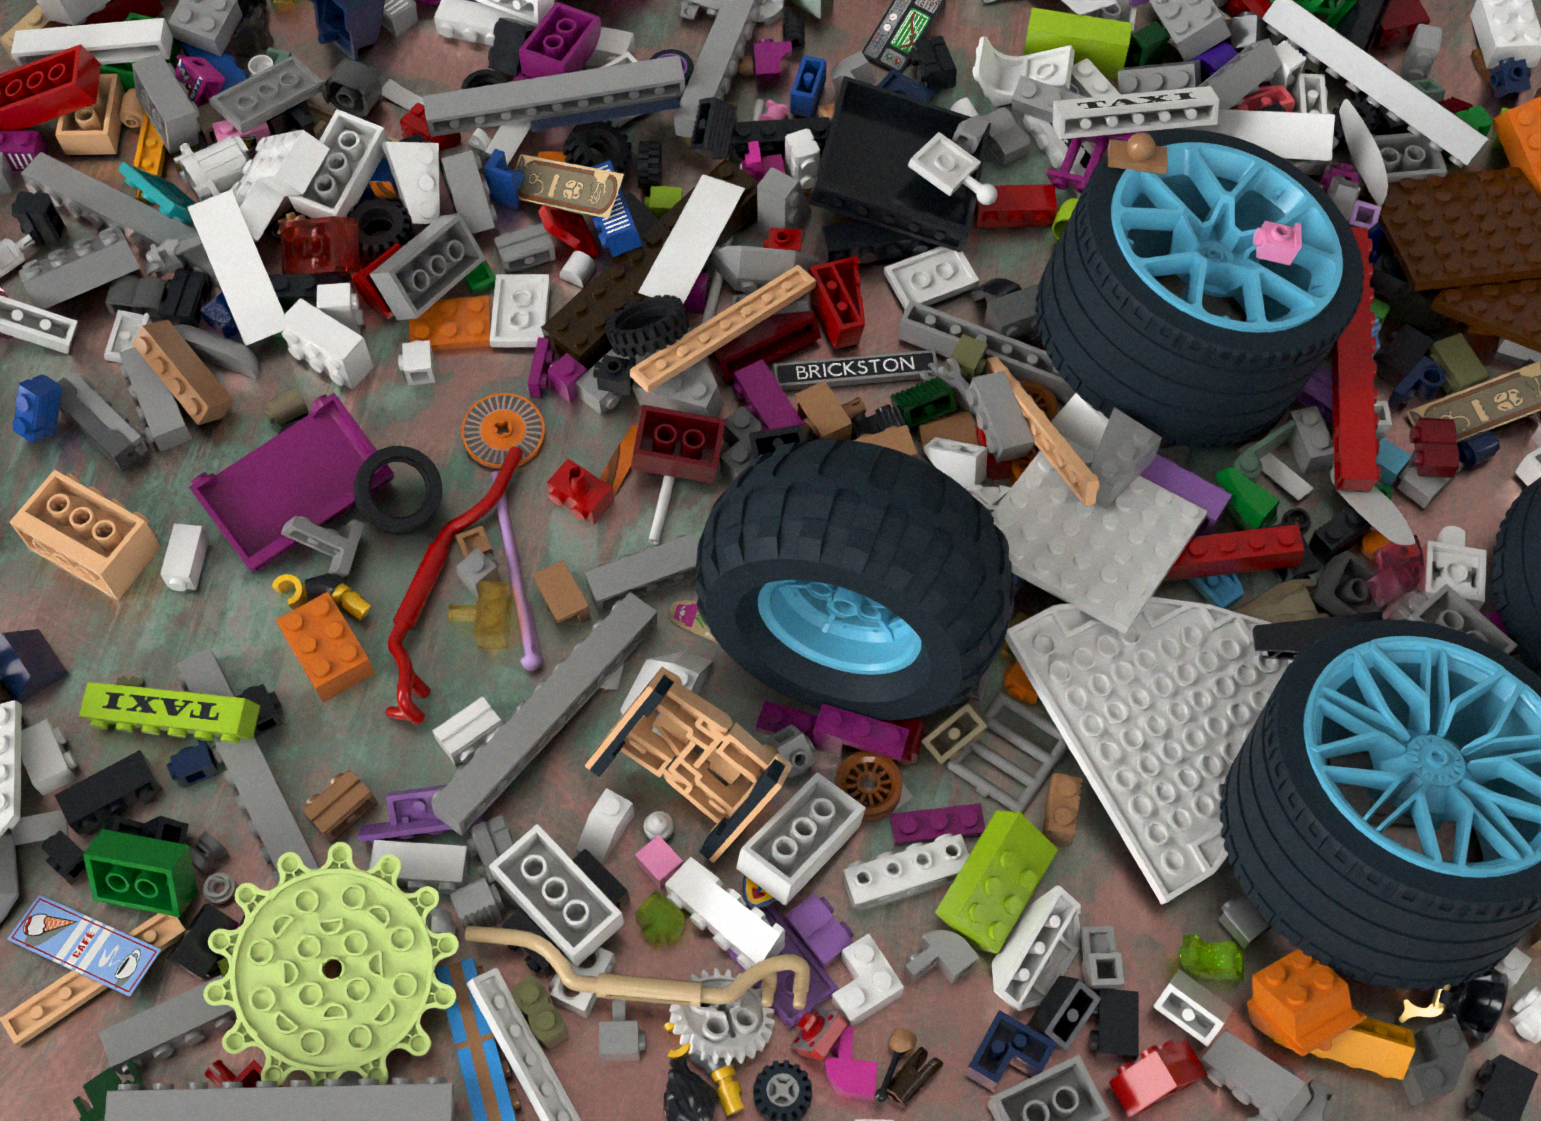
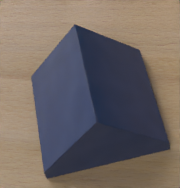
M39 629L1 634L0 677L13 700L21 704L68 674V671Z

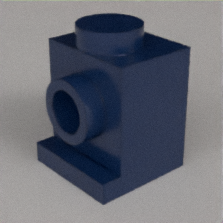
M198 739L199 745L185 747L177 754L170 756L171 762L167 764L172 779H178L184 788L220 774L212 750L204 740Z

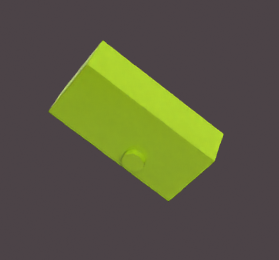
M1032 7L1023 56L1071 45L1075 51L1073 65L1088 58L1105 78L1118 80V71L1124 68L1128 52L1132 23Z

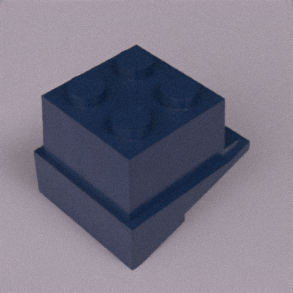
M310 0L314 3L316 27L321 33L318 35L320 44L332 42L351 59L359 61L358 49L378 42L385 0Z

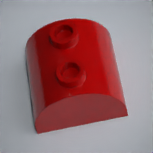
M398 243L386 250L353 277L357 290L368 305L377 314L388 320L394 314L369 274L402 248Z

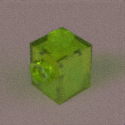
M656 890L634 913L636 923L642 927V934L653 943L658 940L665 946L670 939L675 941L685 929L683 925L685 923L684 913Z

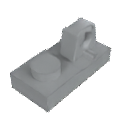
M679 0L681 2L680 16L686 20L696 21L702 9L707 12L706 15L716 18L723 0Z

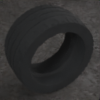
M390 446L376 451L361 465L354 480V500L361 515L374 527L390 533L409 532L425 524L437 511L442 498V480L435 464L424 453L406 446ZM391 462H402L416 468L422 475L426 486L425 499L421 507L412 515L402 518L390 517L381 512L373 503L370 495V481L375 471Z

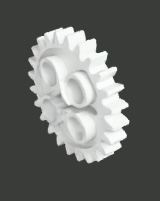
M714 968L712 976H709L705 970H702L700 978L691 974L689 981L703 982V986L725 988L736 978L731 977L729 969H727L725 976H722L718 969ZM751 986L738 1000L730 1004L702 1003L701 1007L671 1004L669 1022L675 1024L673 1034H682L679 1042L680 1045L690 1043V1054L697 1050L701 1051L700 1060H704L710 1055L714 1064L718 1063L719 1058H724L726 1064L730 1065L732 1058L735 1057L742 1064L746 1055L753 1059L756 1051L762 1052L766 1042H769L775 1023L772 1019L774 1009L762 1006L761 988L754 990L753 986Z

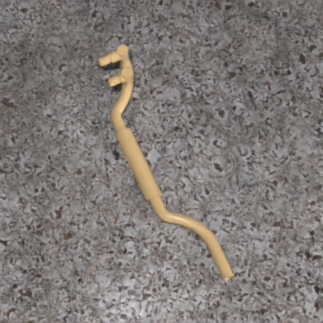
M467 925L465 931V941L514 945L526 947L537 952L551 964L561 982L567 988L577 992L596 993L597 998L701 1007L702 1003L730 1004L738 1000L756 982L762 980L761 1004L764 1007H771L774 1003V994L778 983L777 972L786 970L794 971L793 1006L795 1009L803 1010L805 1008L806 997L809 994V964L805 959L795 954H782L762 960L740 974L729 986L718 988L703 986V982L608 973H599L598 977L578 975L560 950L540 935L518 929Z

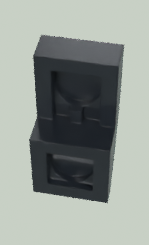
M994 278L969 293L974 302L985 298L988 302L1022 288L1013 281Z

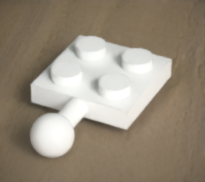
M940 132L926 143L908 163V167L948 196H951L964 184L976 193L977 200L983 205H990L997 199V189L993 185H982L971 177L981 162Z

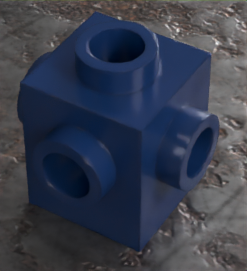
M1514 57L1500 60L1499 65L1490 70V84L1494 89L1495 99L1517 96L1531 89L1530 70L1526 65L1525 59L1515 61Z

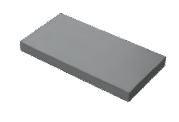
M292 55L209 98L210 105L243 134L322 92V86L325 82L295 55Z

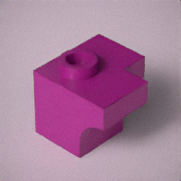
M766 38L759 39L758 43L753 44L755 78L780 77V63L785 57L791 56L792 53L791 41L773 42V39Z

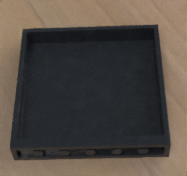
M844 76L836 97L809 204L961 253L970 234L977 199L976 193L962 184L951 196H948L908 167V163L938 132L952 140L959 123L971 117ZM988 123L975 153L971 154L981 162L978 169L971 175L978 182H980L991 123Z

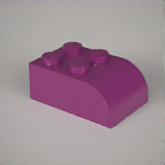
M556 2L518 50L522 73L537 78L580 71L598 44L601 33V17Z

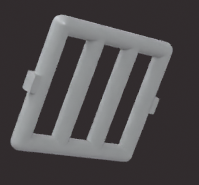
M1000 691L984 711V714L989 719L986 729H991L1041 761L1043 765L1036 775H1031L982 742L977 741L974 743L972 740L963 746L965 751L952 762L948 761L947 766L949 770L977 787L976 792L987 798L989 795L1012 811L1023 814L1069 747L1055 723L1044 717L1045 712L1036 706L1031 709L1008 693ZM1003 705L1058 739L1059 742L1052 752H1047L997 720L995 716ZM972 750L1026 785L1027 788L1020 798L1016 799L962 764Z

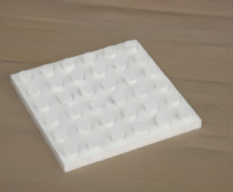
M1063 436L1071 444L1076 454L1083 458L1086 466L1090 469L1096 453ZM1039 451L991 514L994 517L993 524L1004 533L1008 541V557L1012 562L1013 574L1067 603L1074 604L1079 610L1126 635L1204 521L1208 511L1141 476H1138L1107 509L1097 503L1084 506L1042 452Z

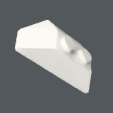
M689 651L646 659L621 707L622 715L661 667L677 674L682 680V685L698 695L713 665V661ZM653 726L652 731L663 738L658 729Z
M1055 886L1022 911L1005 943L992 961L994 992L1015 1011H1022L1026 1008L1040 1005L1059 975L1064 976L1079 950L1080 923L1078 914H1081V904L1061 886Z

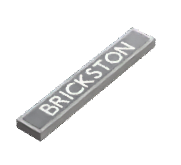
M935 350L774 363L773 372L782 390L790 391L807 389L822 381H825L829 387L922 379L920 372L925 370L931 376L932 369L928 364H937Z

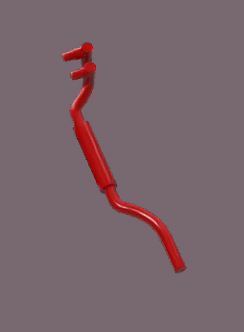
M510 447L500 471L487 494L471 509L444 525L435 542L429 544L393 619L395 625L390 633L387 644L388 650L397 662L399 670L396 693L398 706H390L386 709L385 714L389 718L411 721L415 725L423 722L425 714L412 701V695H416L419 699H425L429 696L431 689L414 672L412 660L402 645L408 630H413L449 555L448 547L454 535L485 516L505 493L523 455V451L518 447Z

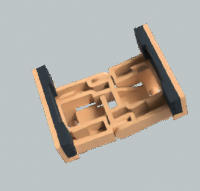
M664 667L658 670L585 764L587 769L600 777L619 751H621L659 778L663 774L665 780L716 823L699 853L713 863L780 790L793 766L779 753L777 754L772 746L768 744L762 746L738 723L735 722L733 725L731 718L725 712L684 687L681 678ZM653 726L658 729L663 738L652 731ZM696 744L703 748L699 755L693 750ZM707 769H711L729 784L727 786L722 784Z

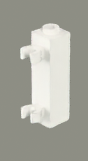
M527 121L498 126L492 138H489L482 129L477 128L471 135L468 143L475 148L483 150L480 156L482 166H485L494 149L505 152L508 166L529 131L531 123Z

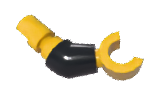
M326 573L306 579L304 584L296 576L284 574L277 577L272 584V588L281 594H285L290 589H296L294 596L288 599V606L292 610L304 605L307 599L311 601L326 592H329L337 605H342L344 610L360 621L368 614L371 606L364 600L363 596L356 591H352L347 586L346 580L334 574Z

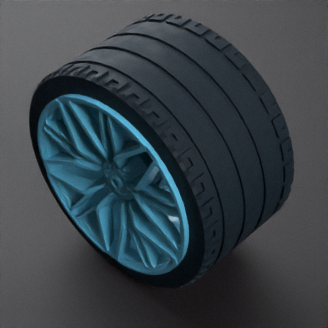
M1408 619L1370 620V622H1356L1354 625L1342 626L1338 631H1329L1326 636L1318 637L1314 644H1308L1304 647L1303 651L1299 652L1293 662L1287 666L1234 759L1222 788L1223 798L1220 802V809L1222 810L1220 822L1223 824V827L1221 829V836L1225 839L1223 845L1229 855L1230 867L1234 868V875L1240 881L1243 892L1250 898L1254 908L1258 909L1264 916V920L1270 923L1275 928L1274 930L1279 935L1284 936L1292 946L1302 950L1303 954L1308 957L1312 955L1313 959L1320 961L1319 964L1328 965L1335 972L1348 975L1354 980L1366 981L1374 986L1377 984L1383 985L1389 989L1401 988L1402 990L1410 991L1411 989L1418 988L1421 991H1426L1431 987L1436 990L1443 989L1448 984L1457 986L1462 981L1468 982L1473 980L1476 975L1481 976L1485 974L1489 969L1497 966L1541 919V678L1517 659L1479 638L1442 625ZM1366 751L1370 754L1374 770L1328 766L1325 759ZM1336 783L1369 787V795L1377 802L1362 817L1345 799ZM1389 800L1397 809L1377 828H1374L1368 821ZM1404 813L1410 815L1414 821L1424 855L1402 846L1382 834V832ZM1444 821H1456L1452 861L1442 860L1435 831L1440 829ZM1471 825L1479 840L1484 862H1466Z

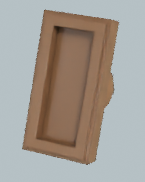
M1144 132L1132 135L1128 142L1110 139L1108 145V167L1165 175L1168 168L1167 147L1155 146L1154 139Z

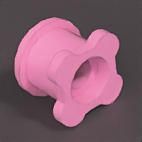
M768 100L765 104L767 111L759 117L758 121L790 119L788 117L790 109L785 104L781 105L773 100Z

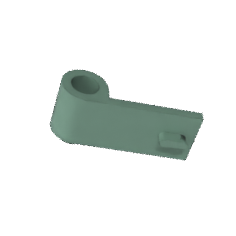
M1290 420L1282 427L1278 425L1269 431L1267 437L1235 459L1233 468L1254 483H1257L1263 468L1260 459L1289 440L1296 423Z

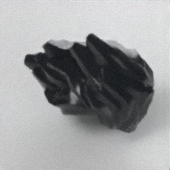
M679 1057L678 1060L671 1059L669 1061L671 1069L668 1070L667 1074L669 1077L666 1084L667 1089L664 1093V1116L668 1121H712L715 1113V1104L718 1099L717 1091L698 1074L689 1069L686 1057Z

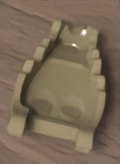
M1296 579L1280 583L1260 596L1230 610L1271 623L1329 617L1327 613H1317L1309 595V592L1316 588L1313 579Z

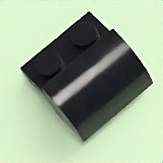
M807 423L751 432L749 434L754 459L761 454L774 453L777 447L784 444L816 440L812 428Z

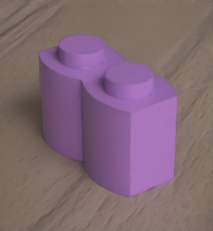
M813 893L784 915V921L821 967L825 969L841 957L844 948L853 943L851 938L854 934L844 921L839 923L833 917L834 909L825 897L819 898Z

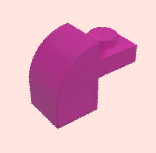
M748 142L749 153L745 154V160H741L744 172L759 182L771 167L785 173L782 154L761 157L759 142Z
M846 1026L832 1047V1055H838V1058L825 1056L824 1070L826 1079L832 1089L845 1098L873 1102L877 1062L851 1059L854 1027Z

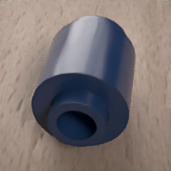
M1479 432L1457 443L1459 462L1466 467H1473L1494 457L1500 449L1499 440L1492 432Z

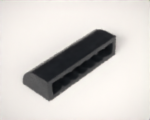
M1358 0L1339 22L1335 31L1366 53H1369L1391 0ZM1321 62L1319 70L1325 71L1328 66Z

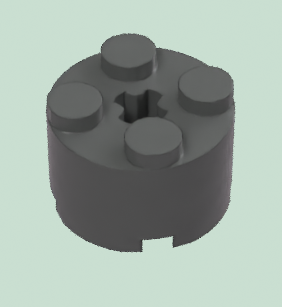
M344 58L322 86L323 98L327 104L331 102L336 107L334 111L338 109L359 118L366 117L382 94V85L378 79L379 73L372 66H365L357 61Z

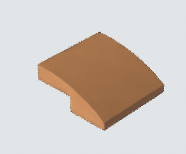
M970 411L951 412L917 426L918 440L921 443L922 455L926 460L930 459L923 452L924 446L935 437L979 445Z

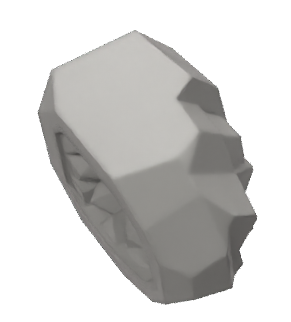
M976 115L959 123L951 141L969 154L975 153L990 120L982 115Z

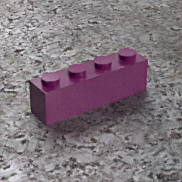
M763 359L734 372V384H732L734 395L738 400H743L745 409L761 423V431L804 424Z

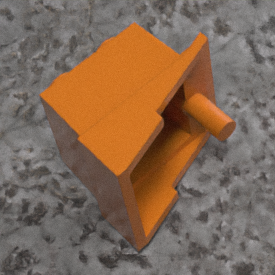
M1297 949L1252 975L1253 998L1247 1001L1249 1022L1271 1039L1276 1038L1303 1057L1318 1047L1322 1051L1331 1050L1332 1039L1366 1020V1015L1351 1004L1348 984L1328 965L1319 964L1320 961L1313 959L1312 955L1308 957L1303 954L1302 950Z

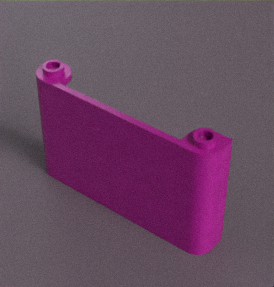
M335 393L329 396L324 394L318 397L312 403L314 407L311 409V414L217 475L214 473L207 475L204 472L191 481L190 491L251 573L261 570L300 544V542L281 535L284 524L294 516L309 518L313 521V524L323 528L356 506L353 493L356 474L365 460L375 453L377 449ZM388 464L381 466L375 471L370 481V495L393 480L395 474Z

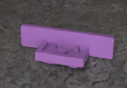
M447 785L388 792L386 800L390 822L361 826L358 834L359 841H367L370 844H374V840L385 841L386 838L392 837L405 840L421 833L441 835L451 830V827L434 815L431 804L435 792L440 787H446ZM484 813L474 822L472 826L483 822Z

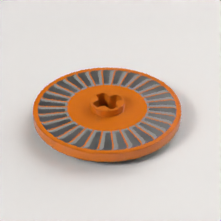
M498 393L486 396L470 407L462 422L461 436L466 451L475 461L489 468L500 469L512 446L518 447L523 451L518 466L530 461L542 447L545 438V425L540 411L532 402L516 394ZM505 427L508 428V433L503 432L501 435H499L498 429L503 430Z

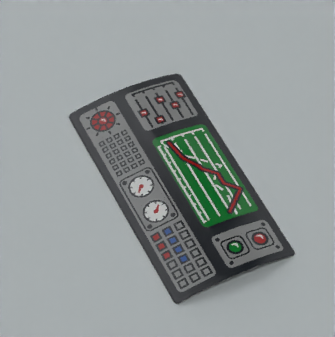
M893 0L862 53L866 58L902 73L910 60V52L914 51V42L923 38L945 0Z

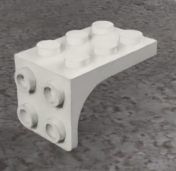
M986 36L980 37L979 46L976 48L977 57L973 67V77L975 81L979 82L985 97L989 98L993 107L1012 103V97L1021 75L1069 91L1075 51L1069 45L1025 56H1008L994 49Z

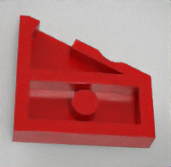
M543 205L538 211L543 227L547 232L576 250L586 253L593 260L601 253L583 215Z

